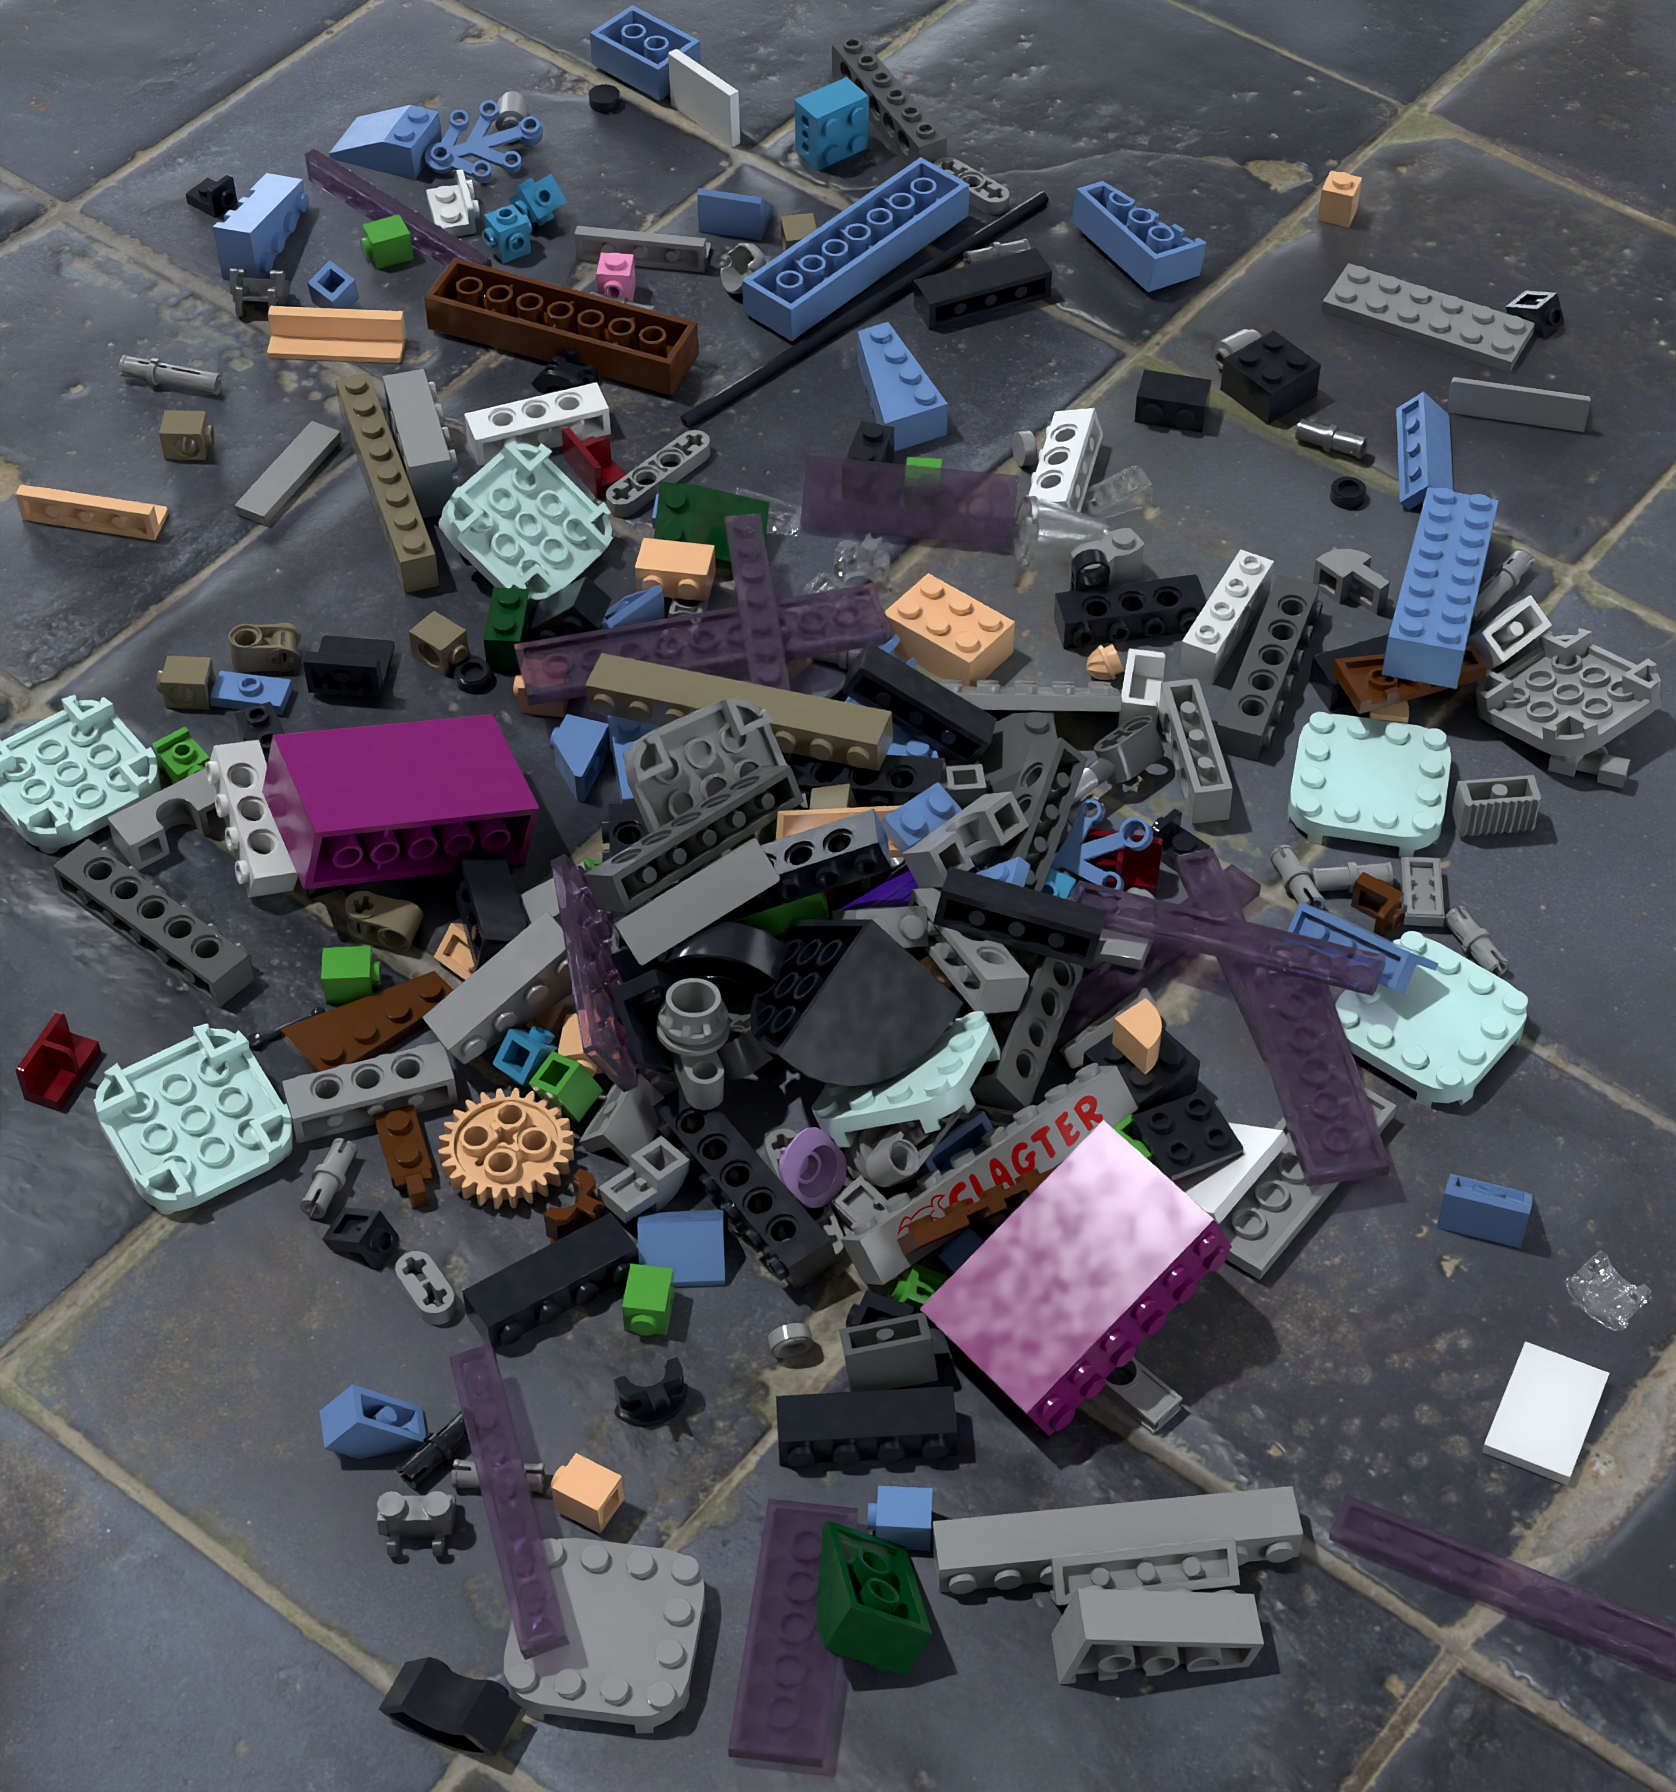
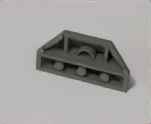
M1010 711L996 719L991 744L980 757L988 794L1010 791L1014 793L1029 748L1057 739L1052 711Z

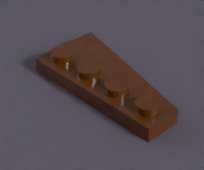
M1474 645L1466 646L1457 686L1486 677L1488 665ZM1385 654L1334 659L1332 672L1359 714L1449 689V687L1381 675Z
M435 971L282 1028L280 1029L281 1036L286 1044L314 1073L336 1068L343 1064H352L376 1058L428 1025L422 1017L454 991V989Z
M1058 1166L1043 1173H1039L1038 1169L1031 1170L1015 1178L1016 1185L1007 1189L1004 1188L1003 1184L987 1189L979 1194L981 1200L969 1205L967 1199L954 1203L943 1209L946 1216L935 1221L932 1215L929 1214L907 1224L910 1232L897 1239L903 1255L1020 1206Z

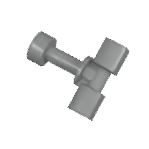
M1603 745L1599 749L1584 754L1583 758L1575 763L1563 762L1560 756L1551 754L1548 771L1574 777L1578 770L1598 775V783L1624 788L1630 760L1608 755V751Z

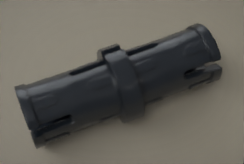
M464 1409L459 1411L436 1434H433V1432L429 1433L423 1439L424 1444L396 1467L397 1473L402 1474L400 1476L401 1479L409 1487L416 1489L440 1465L444 1464L447 1466L454 1459V1453L481 1431L480 1425L475 1424L477 1420L472 1414Z

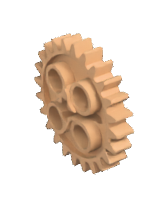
M500 1088L497 1089L496 1098L490 1099L483 1092L480 1093L481 1103L478 1105L470 1100L465 1101L466 1113L460 1110L453 1111L454 1122L444 1123L445 1135L439 1136L441 1149L438 1152L444 1177L450 1178L453 1190L462 1187L464 1199H468L476 1193L478 1205L482 1206L488 1198H491L494 1201L495 1209H499L502 1201L508 1199L512 1208H516L518 1198L524 1197L529 1204H533L534 1192L537 1191L547 1197L549 1195L547 1184L560 1186V1173L569 1174V1161L574 1160L573 1131H570L569 1119L562 1118L560 1106L551 1109L548 1099L544 1098L537 1103L534 1091L529 1092L525 1098H520L518 1088H514L511 1096L505 1097Z

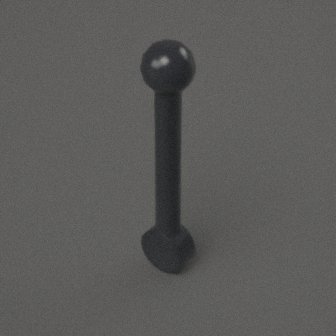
M315 1007L311 1010L310 1014L263 1035L258 1033L251 1034L247 1038L249 1048L253 1051L260 1050L264 1046V1042L281 1035L280 1029L326 1011L322 1007Z

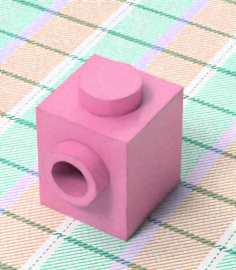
M601 253L596 273L598 293L615 298L620 296L627 297L629 301L633 302L636 287L634 255Z

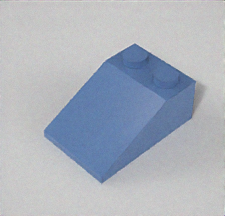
M407 105L359 116L329 152V158L416 179L426 166V149L430 145L442 141L439 112L420 106Z

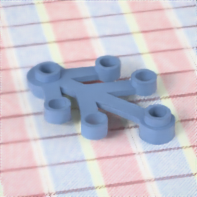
M487 100L480 105V117L467 141L455 145L460 133L469 127V116L464 110H454L450 114V127L440 143L430 145L426 149V165L438 174L447 173L451 169H463L464 174L473 177L479 183H485L490 180L491 166L489 163L502 167L507 173H516L521 169V156L515 151H508L503 154L492 148L517 140L527 146L537 145L543 138L542 123L535 117L528 116L523 118L516 127L485 136L492 122L496 121L499 117L497 103ZM490 109L494 112L491 114H487L484 111ZM456 119H463L464 122H462V123H457V122H455V120H456ZM533 127L534 129L528 130L526 128ZM438 155H445L442 158L436 157ZM472 155L482 160L473 164L462 158ZM514 160L517 163L511 165L507 161ZM481 169L487 171L484 174L477 173V171Z
M1087 799L1081 803L1079 816L1059 852L1054 854L1050 869L1058 870L1065 868L1097 885L1105 895L1116 897L1124 889L1123 879L1117 873L1112 871L1105 872L1086 862V860L1126 847L1133 851L1144 850L1153 840V830L1142 818L1131 817L1122 823L1118 833L1082 844L1092 825L1101 822L1105 815L1104 807L1097 800ZM1090 806H1097V814L1094 817L1088 818L1086 816L1087 809ZM1066 820L1061 835H1063L1068 829V820ZM1143 830V839L1139 842H1133L1132 836L1134 832ZM1110 878H1116V887L1113 890H1106V882ZM1076 884L1077 890L1080 891V898L1076 902L1086 904L1088 899L1087 892L1079 884Z

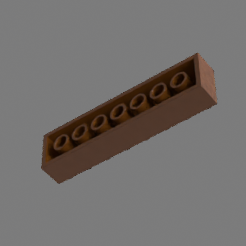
M453 258L424 297L428 329L547 362L554 355L565 358L566 346L572 351L579 349L580 362L593 365L598 371V376L668 395L673 394L699 355L697 322L458 258Z

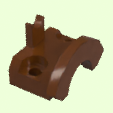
M581 1168L573 1176L575 1204L567 1208L550 1206L544 1213L546 1237L550 1238L551 1244L601 1218V1208H604V1203L597 1199V1195L594 1192L596 1181L591 1173Z

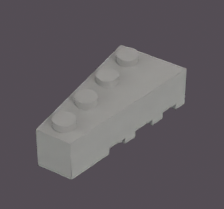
M546 911L422 1018L446 1049L465 1065L504 1039L509 1029L521 1028L601 975L602 971L578 942Z
M1097 1585L1077 1589L1051 1634L1059 1685L1076 1683L1075 1674L1097 1672L1098 1680L1102 1681L1118 1679V1672L1143 1668L1146 1676L1164 1675L1165 1672L1171 1671L1181 1664H1186L1189 1672L1249 1667L1264 1645L1254 1594H1240L1233 1590L1207 1593L1193 1592L1187 1588H1179L1172 1591H1149L1145 1587L1110 1590Z

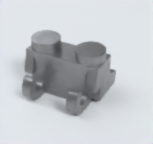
M230 268V294L233 295L237 317L246 316L247 310L243 308L244 301L268 302V312L270 306H276L277 301L278 305H286L287 301H289L290 286L289 280H285V271L271 270V279L239 278L245 277L246 270L244 268Z
M391 1491L379 1496L377 1502L379 1535H388L389 1532L390 1540H387L388 1557L398 1556L400 1540H433V1557L444 1555L445 1535H452V1532H454L455 1495H446L443 1492L434 1491L427 1496H402L397 1492Z

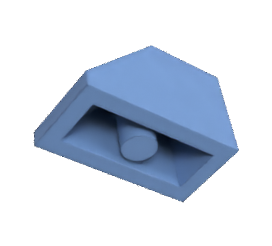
M566 714L560 728L556 727L552 732L550 748L554 750L556 767L577 801L584 803L611 751L609 724Z
M354 1384L319 1411L324 1449L357 1459L418 1449L424 1444L423 1439L426 1437L422 1406Z

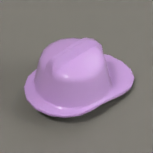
M817 1127L806 1128L798 1133L787 1147L781 1148V1157L778 1165L779 1177L785 1187L801 1203L811 1208L822 1207L830 1203L840 1192L846 1178V1159L841 1149L824 1131Z

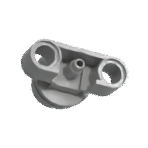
M688 978L674 983L668 989L666 999L659 1007L657 1036L670 1053L676 1075L687 1102L696 1109L710 1110L719 1106L723 1101L724 1068L716 1050L724 1045L729 1036L728 1010L725 1003L721 1000L720 991L714 984L704 979Z
M961 1111L953 1112L939 1120L941 1129L925 1133L919 1119L858 1130V1135L851 1147L845 1148V1159L849 1173L854 1179L862 1175L873 1187H893L910 1181L918 1174L917 1170L959 1118Z

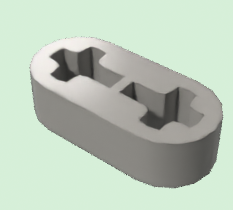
M411 1251L401 1256L395 1267L397 1282L419 1317L431 1325H440L452 1319L456 1312L455 1295L452 1287L432 1258L421 1251ZM415 1269L417 1272H422L424 1280L419 1282L417 1277L413 1273L409 1274L408 1271ZM432 1293L438 1302H443V1305L436 1307L433 1303L429 1304L428 1295Z

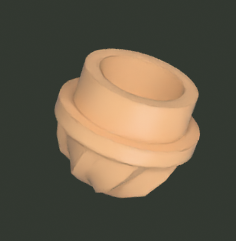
M1113 644L1104 648L1102 645L1098 646L1088 657L1087 671L1098 680L1116 679V674L1124 671Z

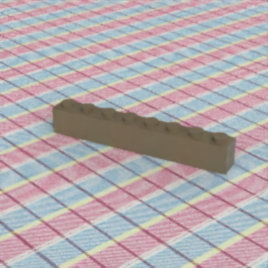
M369 373L335 380L340 412L404 593L440 585L433 546Z
M601 653L585 684L590 712L658 726H664L715 702L736 697L750 700L760 708H766L774 719L769 724L781 752L837 762L857 768L879 771L893 740L891 711Z

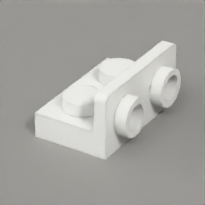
M463 169L456 170L458 185L440 186L426 190L438 239L476 233L475 220L480 219L478 201L475 200L472 180L466 181Z

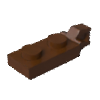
M414 1105L373 1114L393 1188H396V1191L404 1188L407 1189L412 1210L428 1206L424 1183L432 1182L434 1176Z

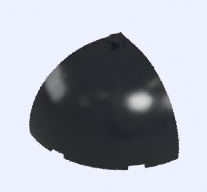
M872 919L791 920L779 939L789 950L778 982L754 995L750 1013V1025L752 1035L759 1041V1046L779 1063L797 1073L814 1080L837 1085H868L894 1077L918 1062L934 1046L940 1036L953 1026L956 1021L955 1014L963 1002Z

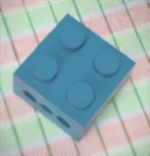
M847 77L794 100L795 152L815 170L819 171L869 148V96Z

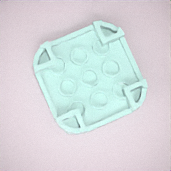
M514 440L505 445L499 454L461 487H457L443 508L442 517L439 520V528L444 532L451 544L496 588L530 589L531 607L534 610L540 601L573 583L604 552L613 539L609 520L611 511L604 502L597 507L548 458L552 453L549 448L542 443L539 447L526 443L516 444Z
M76 695L63 698L61 700L64 710L3 741L0 740V811L25 840L32 845L39 846L40 851L43 853H55L61 847L85 838L109 825L107 818L162 790L157 759L152 748L146 749L115 714L113 703L104 697L101 698L100 702L94 700L77 701Z
M1325 712L1312 714L1310 722L1303 727L1299 736L1288 805V821L1294 822L1296 827L1308 834L1307 841L1321 845L1322 837L1325 835L1398 846V857H1413L1415 850L1427 847L1431 843L1436 845L1441 833L1445 813L1451 764L1450 747L1446 743V734L1440 729H1427L1411 724L1342 714H1328Z
M1408 931L1402 935L1401 939L1394 940L1393 942L1439 963L1436 971L1417 964L1404 994L1359 974L1339 996L1333 1007L1330 1027L1331 1034L1337 1044L1336 1052L1345 1060H1348L1355 1054L1417 1092L1416 1102L1431 1108L1432 1102L1450 1103L1458 1101L1460 1105H1463L1473 1097L1476 1085L1511 1045L1517 1046L1526 1021L1528 998L1523 992L1518 991L1505 980L1441 943L1425 938L1416 931Z
M971 1012L963 1018L956 1019L953 1026L940 1036L934 1046L907 1070L884 1081L868 1085L849 1086L827 1082L811 1108L820 1129L830 1138H833L838 1147H851L858 1135V1130L919 1119L925 1133L940 1130L939 1120L957 1111L969 1113L976 1103L970 1088L985 1062L1000 1060L1001 1050L984 1012Z
M208 1023L193 1027L194 1036L121 1070L118 1063H116L104 1072L105 1078L97 1089L96 1098L93 1099L100 1127L137 1192L161 1214L168 1215L175 1211L195 1207L272 1169L292 1152L293 1127L287 1104L283 1105L249 1048V1041L239 1030L235 1034L226 1029L209 1028Z

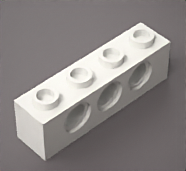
M597 382L464 414L467 440L478 466L487 464L500 453L505 445L514 440L516 444L526 443L539 447L542 443L549 449L563 446L561 429L569 427L580 441L592 436L597 438L611 434L609 407Z
M1095 408L1055 411L1051 426H1048L1046 429L1045 445L1039 451V464L1036 472L1032 474V486L1029 495L1025 496L1024 499L1025 514L1031 517L1035 531L1076 527L1103 437Z
M1240 549L1182 640L1179 673L1198 678L1210 684L1214 683L1270 593L1273 560Z
M259 740L216 745L213 748L210 761L205 763L207 781L210 785L214 784L217 793L215 796L217 814L219 817H224L226 823V845L229 851L234 850L236 856V878L239 884H244L248 898L293 891L298 878L262 793L267 764ZM234 784H241L246 788H240ZM245 816L251 817V818L255 819L256 821H250V820L245 819L244 817H245ZM255 849L261 850V851L265 852L266 854H259V853H256L254 850H255Z

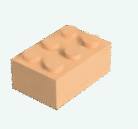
M929 573L883 612V643L897 634L900 641L893 651L907 659L914 657L918 665L942 679L962 680V686H977V680L986 679L1014 653L1015 621Z

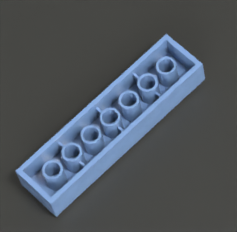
M920 157L742 281L743 312L790 341H793L969 216V184Z
M1427 488L1388 636L1381 675L1457 689L1499 500L1490 499L1482 494L1468 495L1457 493L1448 488Z

